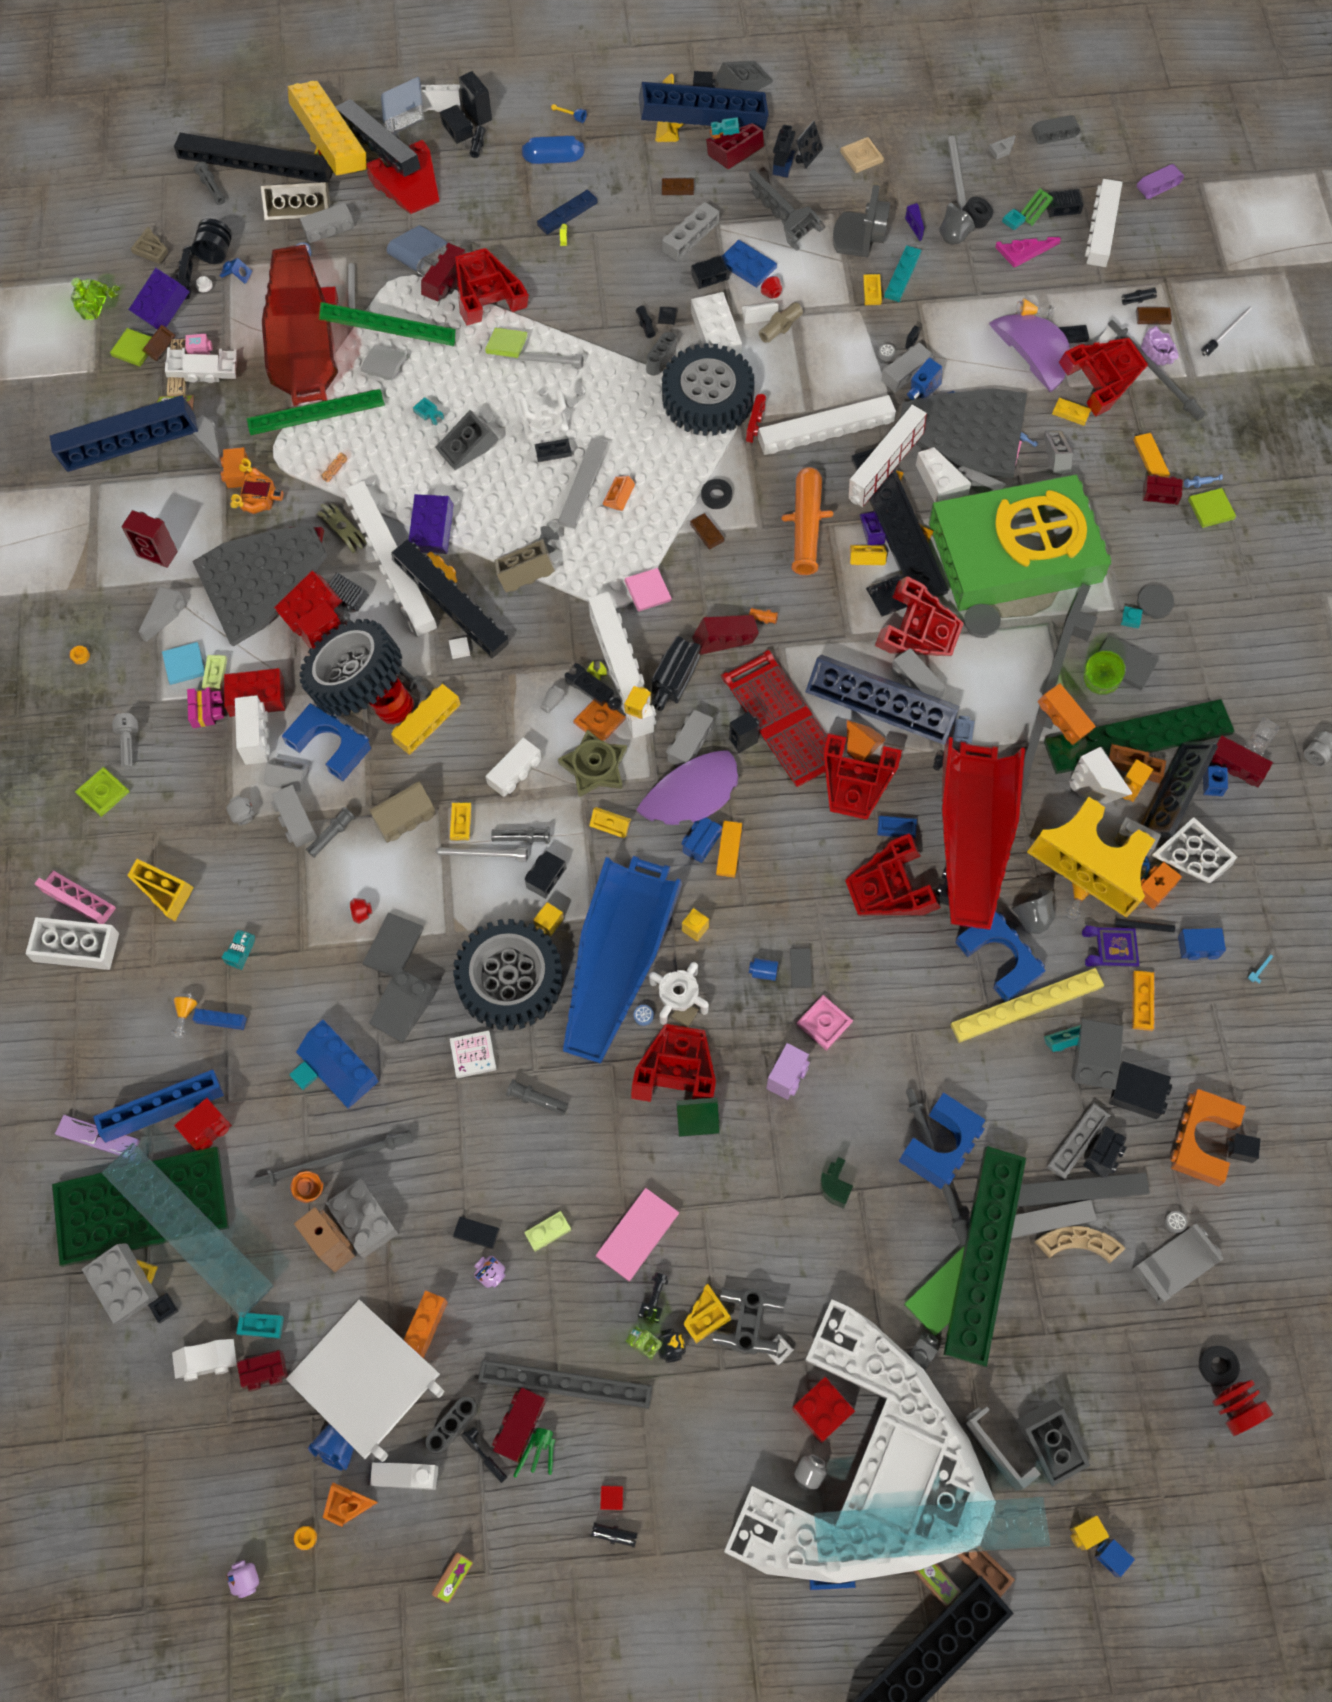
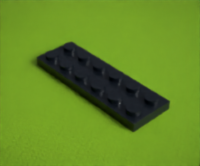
M1184 742L1181 744L1141 825L1162 834L1161 837L1174 836L1218 748L1215 742Z

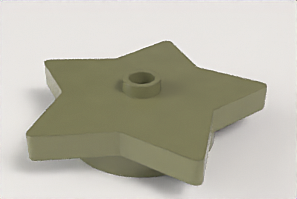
M587 730L575 751L558 758V764L575 776L579 797L599 786L622 789L623 785L618 766L627 752V745L608 744L599 740Z

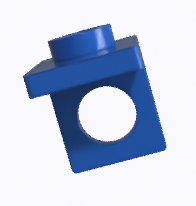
M236 258L232 261H227L223 265L219 276L223 278L233 273L245 284L252 270L239 258ZM240 267L246 271L245 277L240 275Z

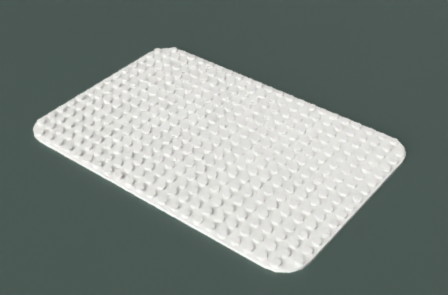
M410 275L388 281L380 289L366 311L456 329L454 346L354 327L298 407L381 389L385 406L283 428L273 445V457L278 467L289 476L341 498L347 496L345 488L364 480L380 514L407 526L411 524L414 494L449 496L454 503L449 543L492 562H495L494 560L539 541L541 527H550L554 532H558L559 540L549 539L548 543L555 548V551L549 554L555 572L548 577H541L537 581L587 602L588 597L609 592L611 598L615 599L617 608L633 603L634 601L624 582L625 578L659 567L699 498L703 485L710 479L736 434L738 426L735 424V429L732 431L726 428V433L721 434L719 430L717 435L712 436V432H707V436H703V431H699L698 435L693 434V429L686 432L684 431V425L679 428L677 421L673 423L670 420V416L666 415V409L663 408V371L655 376L649 375L646 372V364L493 304L482 306V322L466 326L460 315L457 290L452 289L437 302L421 295V280L423 277ZM495 327L525 331L528 337L520 353L563 357L581 354L584 357L583 368H575L571 364L506 359L500 355L487 354L485 348ZM375 344L406 353V360L399 366V373L392 381L361 372V366ZM561 390L566 404V408L562 412L566 417L568 431L557 430L554 433L548 431L545 432V435H536L532 440H528L523 427V421L528 419L523 416L519 400L525 398L529 412L532 413L537 411L542 405L556 408L558 401L555 392ZM424 397L435 404L438 411L443 413V420L439 417L435 418L438 425L432 424L430 418L425 421L413 411V407ZM471 410L482 418L499 440L486 453L454 470L435 447L464 415ZM591 438L607 441V450L576 528L559 525V517ZM569 439L572 457L543 462L537 461L534 444ZM630 476L635 486L623 511L604 506L602 503L615 477Z

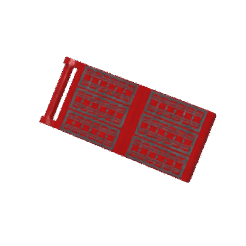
M770 650L764 651L763 655L728 673L724 672L721 674L722 680L730 688L746 713L750 712L752 717L755 716L760 723L759 733L796 787L825 773L822 753L827 734L779 667ZM765 661L770 663L734 683L731 680Z

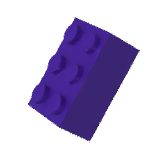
M155 268L128 310L158 330L161 325L164 327L168 326L190 291Z
M414 494L408 540L411 543L414 542L419 547L421 553H429L431 551L437 554H448L454 503L449 496Z

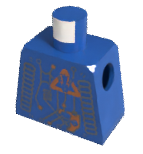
M929 357L912 377L911 390L907 393V396L911 400H915L917 397L925 398L932 394L942 384V366Z

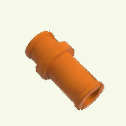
M751 608L749 615L754 616L755 620L763 621L765 624H776L778 613L771 612L769 609L764 611Z

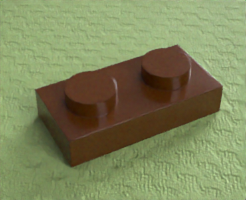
M662 178V195H694V178Z
M705 513L690 521V526L709 550L724 542L723 535Z

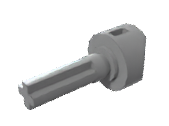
M130 713L117 714L112 721V731L120 734L121 767L125 768L133 766L131 734L137 733L139 730L137 719Z

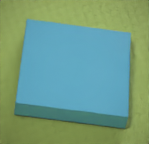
M198 642L162 651L170 685L204 676L205 668Z

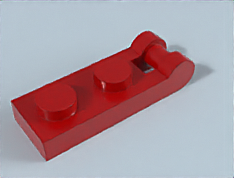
M758 394L755 398L747 428L746 442L753 443L754 436H758L759 426L757 425L758 422H762L763 412L765 411L766 396L764 394Z

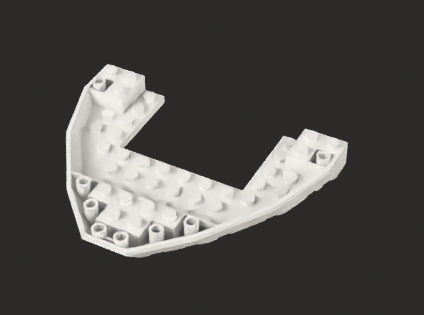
M831 1299L806 1361L887 1399L837 1524L833 1526L752 1486L725 1548V1554L769 1575L843 1583L921 1570L979 1547L996 1502L968 1436L924 1369L873 1322L854 1309Z

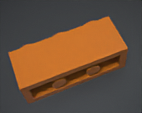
M1061 683L1049 690L1037 701L1041 709L1048 714L1053 724L1061 730L1064 737L1072 745L1096 727Z
M426 1290L404 1338V1341L423 1359L448 1304L445 1298Z

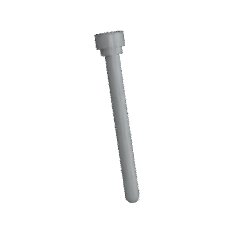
M350 263L348 265V308L355 309V265Z
M520 353L518 358L503 356L506 359L571 364L575 368L580 369L583 368L584 357L581 354H576L572 357Z
M443 847L436 849L438 855L515 858L519 862H527L528 859L527 847L515 848V850Z

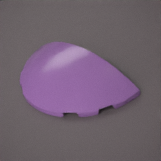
M1021 314L1006 315L989 322V325L1009 347L1013 346L1030 365V371L1049 392H1052L1062 383L1066 373L1059 364V361L1065 351L1070 349V345L1063 332L1056 325L1038 316H1022Z
M726 750L708 753L686 762L664 777L647 794L636 809L637 812L650 821L655 819L661 820L666 825H679L680 821L689 819L695 822L708 817L719 810L730 799V792L733 787L737 786V764L734 757Z

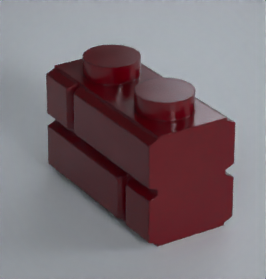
M1156 474L1147 475L1143 484L1142 501L1178 505L1182 497L1183 479H1177L1174 476L1167 478Z
M280 1349L237 1361L240 1385L242 1388L248 1389V1392L259 1390L261 1385L269 1383L270 1386L283 1383L282 1379L288 1377L284 1353Z

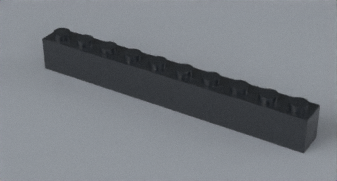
M181 132L174 144L178 159L205 162L213 165L320 183H329L333 173L324 156Z

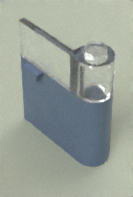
M419 77L390 89L381 95L383 126L399 140L400 131L424 121Z
M418 225L390 241L387 246V253L424 276L432 265L435 266L437 264L439 254L443 255L447 250L445 246L448 242Z

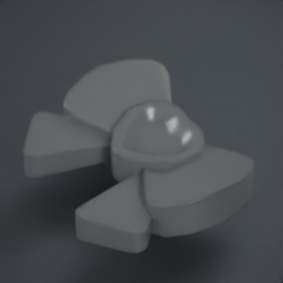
M542 526L539 540H544L550 554L555 551V548L548 544L549 539L559 540L558 532H554L550 527Z

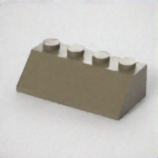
M328 182L261 186L265 220L296 219L330 208Z

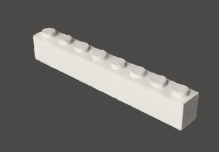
M887 395L759 428L758 440L764 455L774 454L778 451L790 450L794 447L808 445L813 442L840 437L848 433H856L860 430L871 429L883 424H890L894 422L896 410L890 396Z

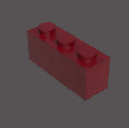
M1221 736L1218 740V748L1210 762L1213 766L1217 765L1227 768V772L1230 775L1246 781L1247 784L1257 788L1261 785L1274 763L1224 736Z
M521 1388L520 1392L516 1391L511 1401V1404H513L510 1413L506 1412L503 1418V1430L501 1434L497 1433L493 1440V1451L519 1463L547 1400L524 1388Z

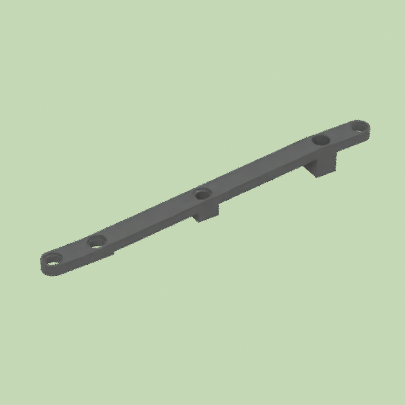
M1084 583L1080 587L1062 630L1043 695L1057 684L1071 635L1088 641L1098 618L1081 611L1091 587ZM1040 706L1024 756L1021 801L1029 784L1027 779L1043 727L1052 729L1053 726L1052 719Z

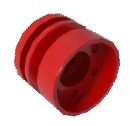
M399 678L395 682L389 683L392 687L390 690L385 689L383 691L385 695L382 698L380 696L375 698L377 700L376 703L372 704L369 702V705L379 718L387 724H396L404 721L414 708V700Z
M1252 1379L1238 1382L1228 1387L1212 1401L1214 1406L1225 1403L1226 1406L1218 1412L1220 1415L1231 1413L1232 1417L1225 1424L1233 1436L1251 1429L1274 1415L1266 1400L1257 1403L1253 1400L1260 1394L1259 1389L1251 1393L1248 1392V1389L1255 1385Z

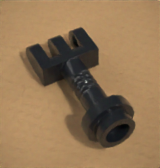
M657 1272L655 1276H652L651 1280L655 1281L649 1304L642 1302L638 1314L639 1318H643L644 1311L646 1310L648 1311L646 1320L650 1321L652 1314L656 1313L654 1322L659 1323L663 1309L657 1307L663 1284L668 1285V1276Z

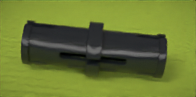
M482 126L476 127L475 135L471 140L472 146L469 154L473 158L479 157L481 147L484 145L483 138L486 130Z
M1154 287L1123 294L1121 298L1125 299H1122V304L1142 303L1144 300L1155 299L1157 295L1154 294H1157V290Z
M639 306L636 309L640 320L639 324L643 328L645 336L653 338L656 332L652 325V318L649 317L645 306Z
M594 1522L592 1529L601 1532L593 1530L591 1537L610 1541V1544L613 1545L619 1543L635 1548L636 1541L627 1538L636 1540L638 1533L618 1529L619 1526L609 1527Z

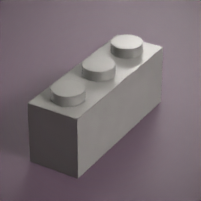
M346 203L300 218L302 229L309 243L355 228L352 215Z
M920 343L914 347L911 346L905 354L898 356L893 363L883 368L881 381L896 393L911 381L912 377L929 357L933 359L934 354Z
M911 648L893 659L892 672L903 681L905 686L937 698L943 697L946 687Z
M695 709L691 715L688 714L684 721V727L676 733L675 742L671 743L667 748L668 762L679 767L694 759L714 727V718Z
M293 785L272 793L274 801L271 804L275 812L279 811L281 814L278 819L282 827L286 826L288 832H285L289 843L294 842L297 848L317 839Z

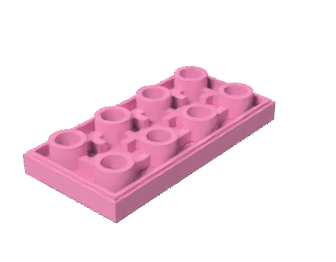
M645 1188L598 1251L596 1258L630 1282L677 1218L679 1212Z

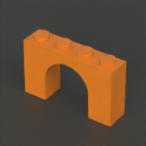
M1197 1089L1193 1094H1189L1186 1105L1189 1107L1181 1119V1124H1183L1182 1131H1179L1176 1136L1175 1142L1178 1145L1177 1149L1172 1151L1170 1157L1172 1162L1171 1169L1220 1187L1226 1181L1230 1163L1204 1153L1195 1141V1128L1200 1122L1210 1121L1236 1130L1242 1123L1246 1106Z

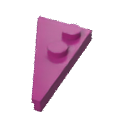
M1047 237L1045 241H1037V238L1022 241L1012 240L1011 244L997 242L995 248L1015 268L1060 244L1061 239L1060 237Z

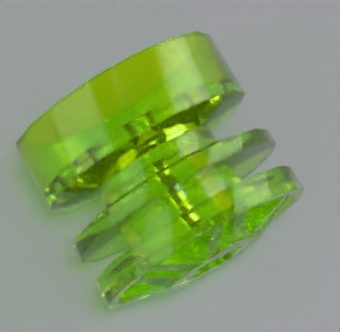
M1100 651L1091 656L1084 669L1083 679L1086 687L1098 695L1113 693L1119 688L1125 675L1123 659L1111 651ZM1106 672L1107 675L1101 678L1100 674Z

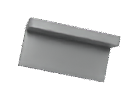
M272 758L266 763L265 784L280 788L293 785L295 791H301L303 776L308 773L309 765Z

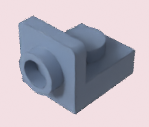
M959 716V719H955L953 741L972 743L975 721L970 720L968 716Z

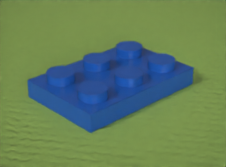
M739 239L722 255L729 271L756 288L777 268L776 262Z

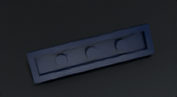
M587 189L537 220V226L548 235L561 227L562 224H566L598 203L597 198Z

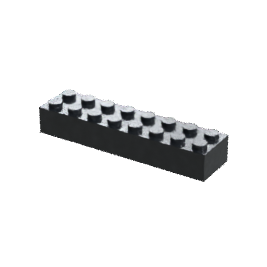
M976 1576L851 1702H927L1014 1613L982 1576Z

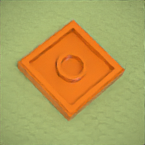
M593 700L573 722L584 732L589 730L599 740L605 741L626 720V717L618 710H610L607 702L600 706Z

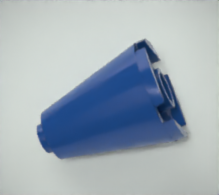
M329 1423L311 1442L308 1450L315 1457L319 1454L323 1459L322 1462L340 1471L344 1469L346 1471L354 1448Z

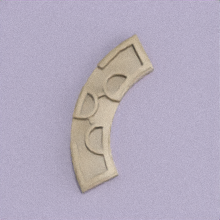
M1084 1226L1057 1228L1035 1241L1049 1258L1060 1251L1079 1248L1092 1251L1100 1255L1108 1263H1111L1126 1249L1108 1234Z

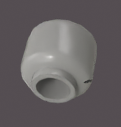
M233 797L226 807L231 821L235 824L245 825L253 820L252 817L255 811L248 798Z
M814 1454L802 1457L794 1472L795 1478L798 1481L797 1484L804 1490L818 1489L827 1475V1468L823 1459Z

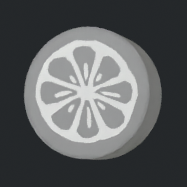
M882 344L878 350L879 358L884 361L892 360L895 356V347L891 344Z
M1172 1211L1165 1217V1226L1170 1232L1180 1233L1186 1229L1188 1221L1183 1213Z

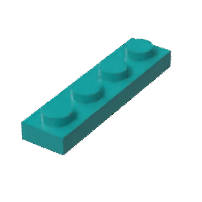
M906 245L886 289L884 298L897 302L901 301L921 256V249Z

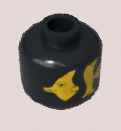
M674 1329L661 1331L662 1335L656 1339L659 1358L665 1360L666 1363L682 1360V1356L686 1353L683 1335L679 1332H674Z

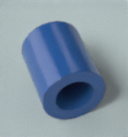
M755 958L754 962H750L749 973L752 974V978L776 981L778 961Z

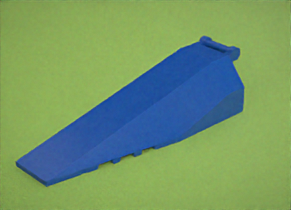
M633 855L628 869L614 863L608 857L605 858L581 931L563 1052L602 1063L657 956L674 910L682 881L678 878L676 881L666 880L670 866L657 865L641 860L638 856ZM638 866L661 873V876L657 878L635 870Z

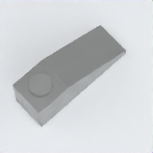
M202 415L196 419L198 432H194L190 436L221 468V452L218 436L215 431L216 425L211 419L208 420Z
M1044 431L1049 465L1053 473L1064 474L1071 472L1073 452L1062 431Z
M163 587L159 588L138 631L143 641L147 642L178 617L180 611L185 606V601L180 592Z

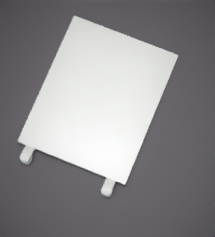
M360 1300L351 1307L286 1379L364 1459L372 1452L381 1462L385 1461L388 1454L378 1444L422 1394L429 1389L440 1398L444 1393V1390L435 1382L440 1373Z

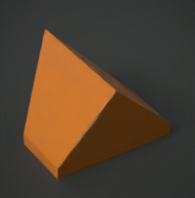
M847 720V754L855 760L865 762L886 738L872 727Z
M332 1483L323 1518L343 1527L345 1523L378 1502L342 1485Z

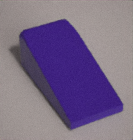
M915 203L907 206L905 220L918 240L921 241L924 226L919 205Z
M875 513L860 514L867 545L885 544V533Z

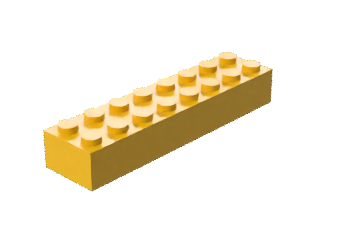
M309 81L288 86L290 106L335 175L366 170V152L319 82Z

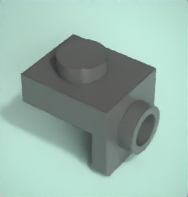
M923 1332L908 1355L925 1371L937 1354L941 1344L934 1335Z

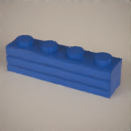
M196 1008L192 1020L196 1024L244 1030L247 1018L241 1014Z

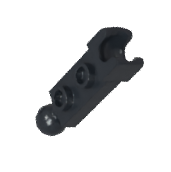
M189 245L183 248L182 258L179 260V273L176 275L177 279H174L190 291L185 300L191 297L192 258L195 257L192 246Z
M578 663L574 664L576 674L565 673V680L568 684L580 690L600 706L607 702L610 710L620 709L622 701L619 697L613 696L614 691L587 672Z

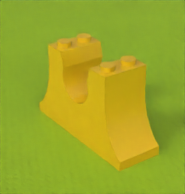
M1088 797L1068 823L1055 829H1043L1027 853L1127 918L1145 897L1140 881L1141 867L1155 839L1150 837L1148 833L1138 829L1127 839L1122 847L1114 848L1107 846L1099 839L1096 831L1097 824L1103 818L1105 807L1098 801Z

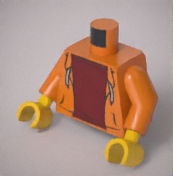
M244 458L241 462L246 466L240 464L239 469L242 472L248 471L249 473L245 474L240 496L233 494L230 505L232 508L240 506V509L251 514L270 510L273 500H283V491L276 490L273 481L255 467H250L251 462Z

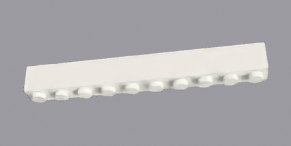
M364 480L345 488L344 490L347 495L344 497L348 507L352 505V515L355 520L359 519V529L362 534L366 533V543L369 548L373 547V557L375 561H380L381 565H379L381 573L382 575H387L388 579H386V582L390 589H394L395 593H393V596L397 603H401L402 607H400L404 618L408 617L409 621L407 624L411 632L415 631L417 637L436 629L435 620L417 584L392 561L391 552L397 548V545Z

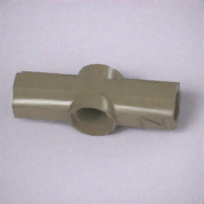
M795 302L790 304L781 313L779 311L771 317L770 322L759 330L761 340L764 343H769L780 333L785 334L790 329L792 323L803 314L801 306Z

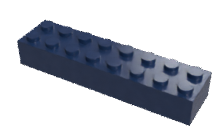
M641 82L639 92L641 120L711 126L712 122L722 123L723 119L738 117L739 128L753 123L762 130H765L769 116L765 92Z
M183 395L59 432L49 437L52 453L65 470L70 472L191 435L194 432H198L195 414Z
M822 654L816 659L805 691L808 694L943 745L948 740L960 706Z

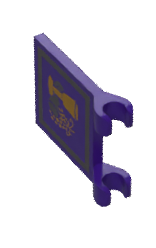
M1085 926L1082 930L1083 937L1097 936L1099 956L1089 955L1085 959L1087 967L1140 966L1135 929Z

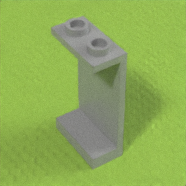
M1194 1224L1132 1269L1158 1305L1164 1303L1175 1293L1224 1259L1221 1256L1220 1249L1207 1238V1232L1197 1224Z
M978 1407L966 1416L968 1421L964 1426L1015 1491L1024 1489L1041 1474L1036 1467H1032L1024 1471L1020 1476L977 1423L982 1416L990 1411L988 1407L982 1410Z

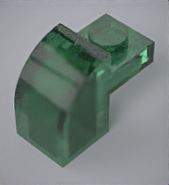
M838 1157L836 1163L831 1161L827 1171L831 1175L822 1172L819 1186L821 1194L828 1202L844 1209L853 1185L838 1179L845 1163L844 1159Z

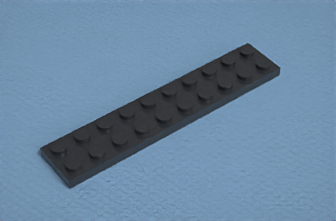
M876 448L852 455L851 459L856 471ZM894 469L869 499L877 520L884 530L886 541L904 578L908 576L927 587L926 590L932 596L939 597L948 594V588L898 474Z

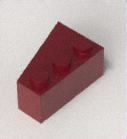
M751 123L740 127L739 133L733 135L720 134V137L714 140L708 138L706 139L708 156L726 169H730L764 147L763 130Z
M447 243L445 246L447 248L443 255L439 254L437 257L439 260L435 266L432 265L421 280V295L437 302L457 285L455 256L465 254V249Z
M753 615L703 617L692 636L693 643L700 645L699 654L703 655L752 644L759 632Z

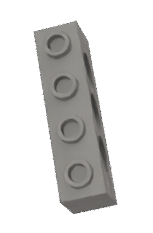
M706 202L698 206L692 214L687 216L682 223L677 225L671 233L663 238L662 252L676 261L681 259L719 224V211Z

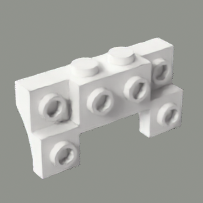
M167 347L166 377L184 378L185 381L192 383L197 381L219 382V378L236 379V349L234 351H222V349H219L218 358V355L185 354V348H182V350H170V347Z

